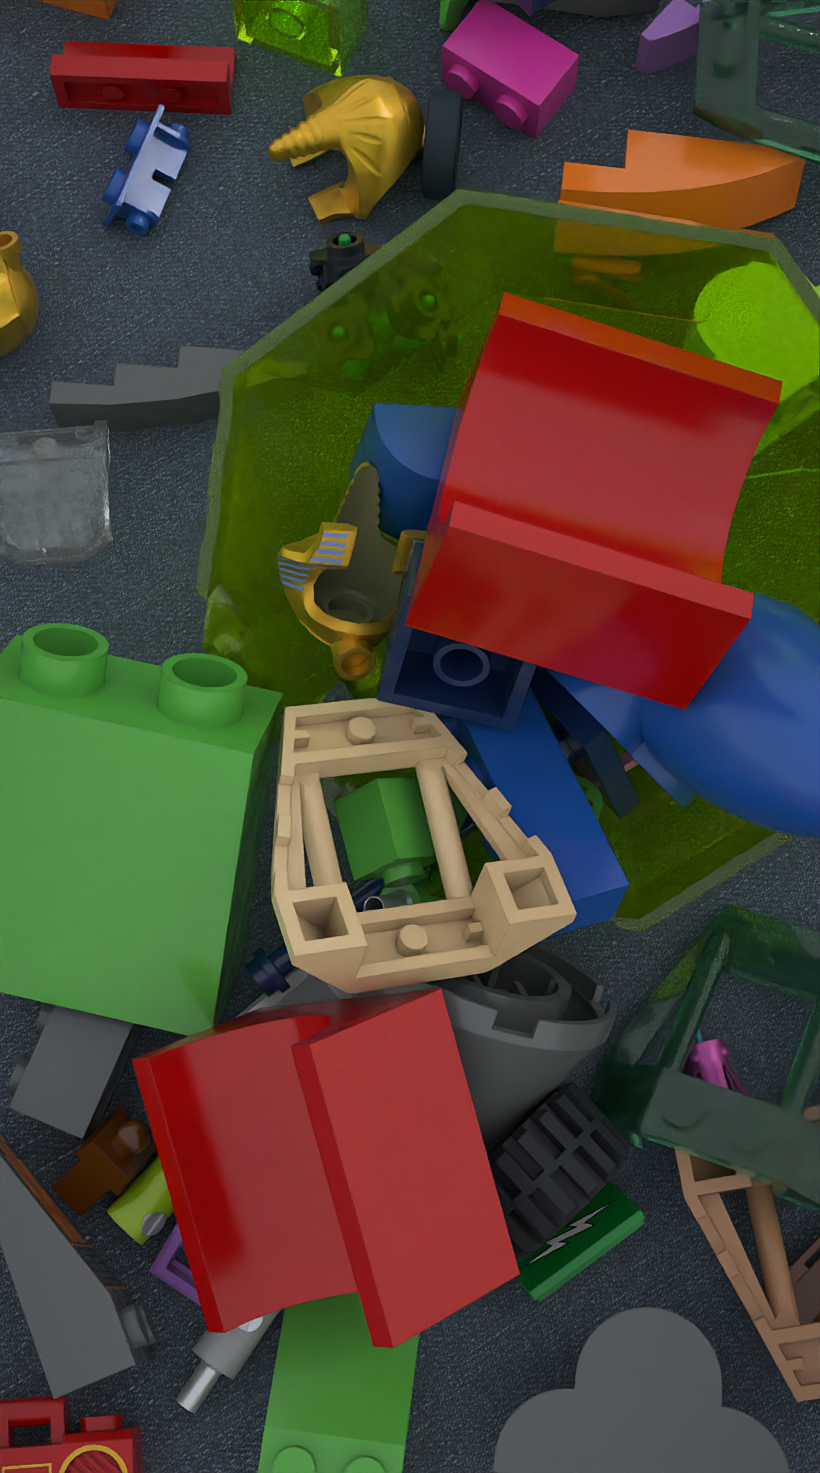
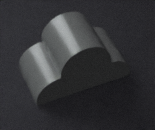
M655 1307L628 1309L611 1316L601 1323L589 1336L580 1353L574 1389L563 1388L545 1391L521 1404L508 1418L502 1428L496 1444L493 1473L791 1472L780 1444L765 1426L750 1415L721 1406V1368L716 1353L705 1335L684 1317Z

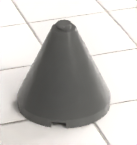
M538 944L529 947L488 972L353 993V998L442 989L487 1155L607 1040L618 1009L617 1002L613 1000L608 1001L606 1009L599 1003L605 987L599 980L578 965Z

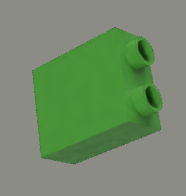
M47 623L31 627L24 632L23 636L16 634L0 654V992L187 1036L218 1025L242 967L284 693L247 685L248 676L246 671L237 663L220 656L204 653H185L172 656L165 660L162 666L108 655L109 643L107 639L100 633L87 627L67 623Z

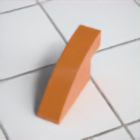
M628 129L622 168L564 162L555 241L586 244L674 242L717 235L754 225L795 207L806 160V149Z

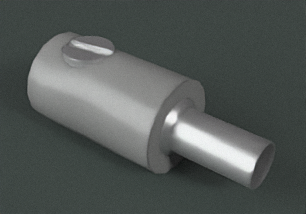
M280 1310L249 1321L226 1333L208 1332L206 1329L192 1350L201 1358V1362L175 1400L185 1409L195 1414L220 1375L224 1374L233 1380L235 1379Z

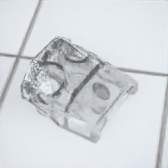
M107 420L95 421L94 425L0 433L1 557L23 566L86 561L113 541L109 493L110 437Z

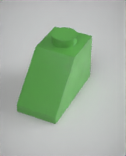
M417 777L376 778L333 802L354 881L383 879L386 888L401 887L425 878L424 867L437 861ZM448 784L460 832L468 812Z

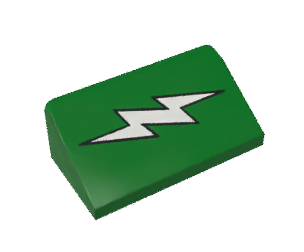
M609 1182L544 1245L527 1258L516 1261L520 1274L515 1278L531 1301L541 1302L644 1225L645 1222L643 1220L646 1217L615 1184Z

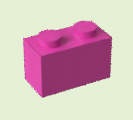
M479 0L442 45V80L447 83L452 91L462 93V98H472L493 111L495 116L504 125L512 129L520 128L534 138H537L574 91L579 55L496 3Z

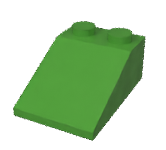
M359 1293L316 1299L285 1308L264 1426L258 1473H402L420 1333L395 1348L373 1346Z

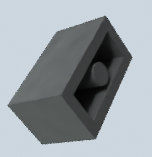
M44 1003L35 1028L36 1031L42 1034L31 1058L23 1056L11 1075L7 1092L14 1096L8 1108L86 1140L103 1122L144 1025Z

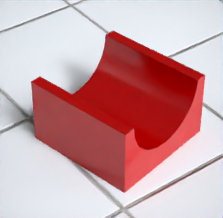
M503 292L458 401L405 625L685 710L751 620L754 593L722 584V566L737 500L761 437L780 404L783 381Z
M442 989L259 1008L132 1059L208 1332L226 1333L249 1321L290 1306L336 1295L359 1293L373 1346L395 1348L520 1274Z

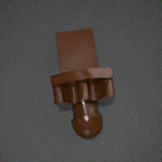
M121 1106L108 1115L74 1152L80 1159L52 1187L80 1216L108 1190L111 1189L117 1196L123 1192L148 1161L158 1153L155 1142L151 1143V1130L147 1123L142 1120L130 1119L125 1115L126 1111Z

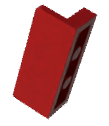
M67 41L63 45L62 55L52 54L50 78L59 108L155 112L161 104L165 106L163 112L232 115L236 55L235 50L231 47Z

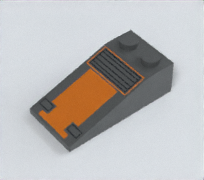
M0 1131V1245L53 1399L78 1392L153 1360L149 1345L158 1342V1337L145 1303L142 1302L138 1305L133 1303L127 1289Z

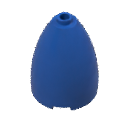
M754 593L751 620L685 710L642 697L640 715L642 734L654 760L667 773L705 801L734 817L765 829L798 837L820 839V625L802 610L791 604L771 599L765 594Z

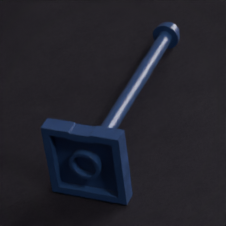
M537 665L529 686L570 767L580 777L588 779L598 787L602 794L603 802L621 819L639 805L640 801L607 731L543 667ZM469 813L459 832L461 841L478 828ZM383 879L366 880L350 892L356 912H364V904L368 898L380 896L382 889L385 887ZM285 943L270 955H267L261 947L252 953L255 958L245 964V967L268 997L278 990L284 993L291 987L285 976L297 967L291 964Z

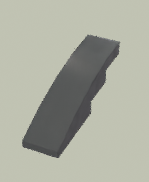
M180 345L177 368L116 363L113 386L52 381L49 405L59 429L128 430L189 424L246 412L304 393L306 380L303 355Z

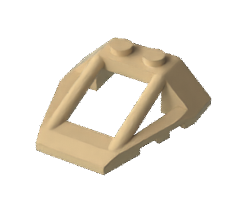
M377 697L285 707L278 754L271 865V901L291 964L349 994L488 972L569 925L577 915L552 853L537 835L527 838L508 815L512 805L496 787L487 790L464 762L468 754L435 713L378 701ZM415 767L446 900L356 912L347 883L342 881L320 778ZM448 784L501 860L484 864L474 889ZM303 839L314 887L306 888Z

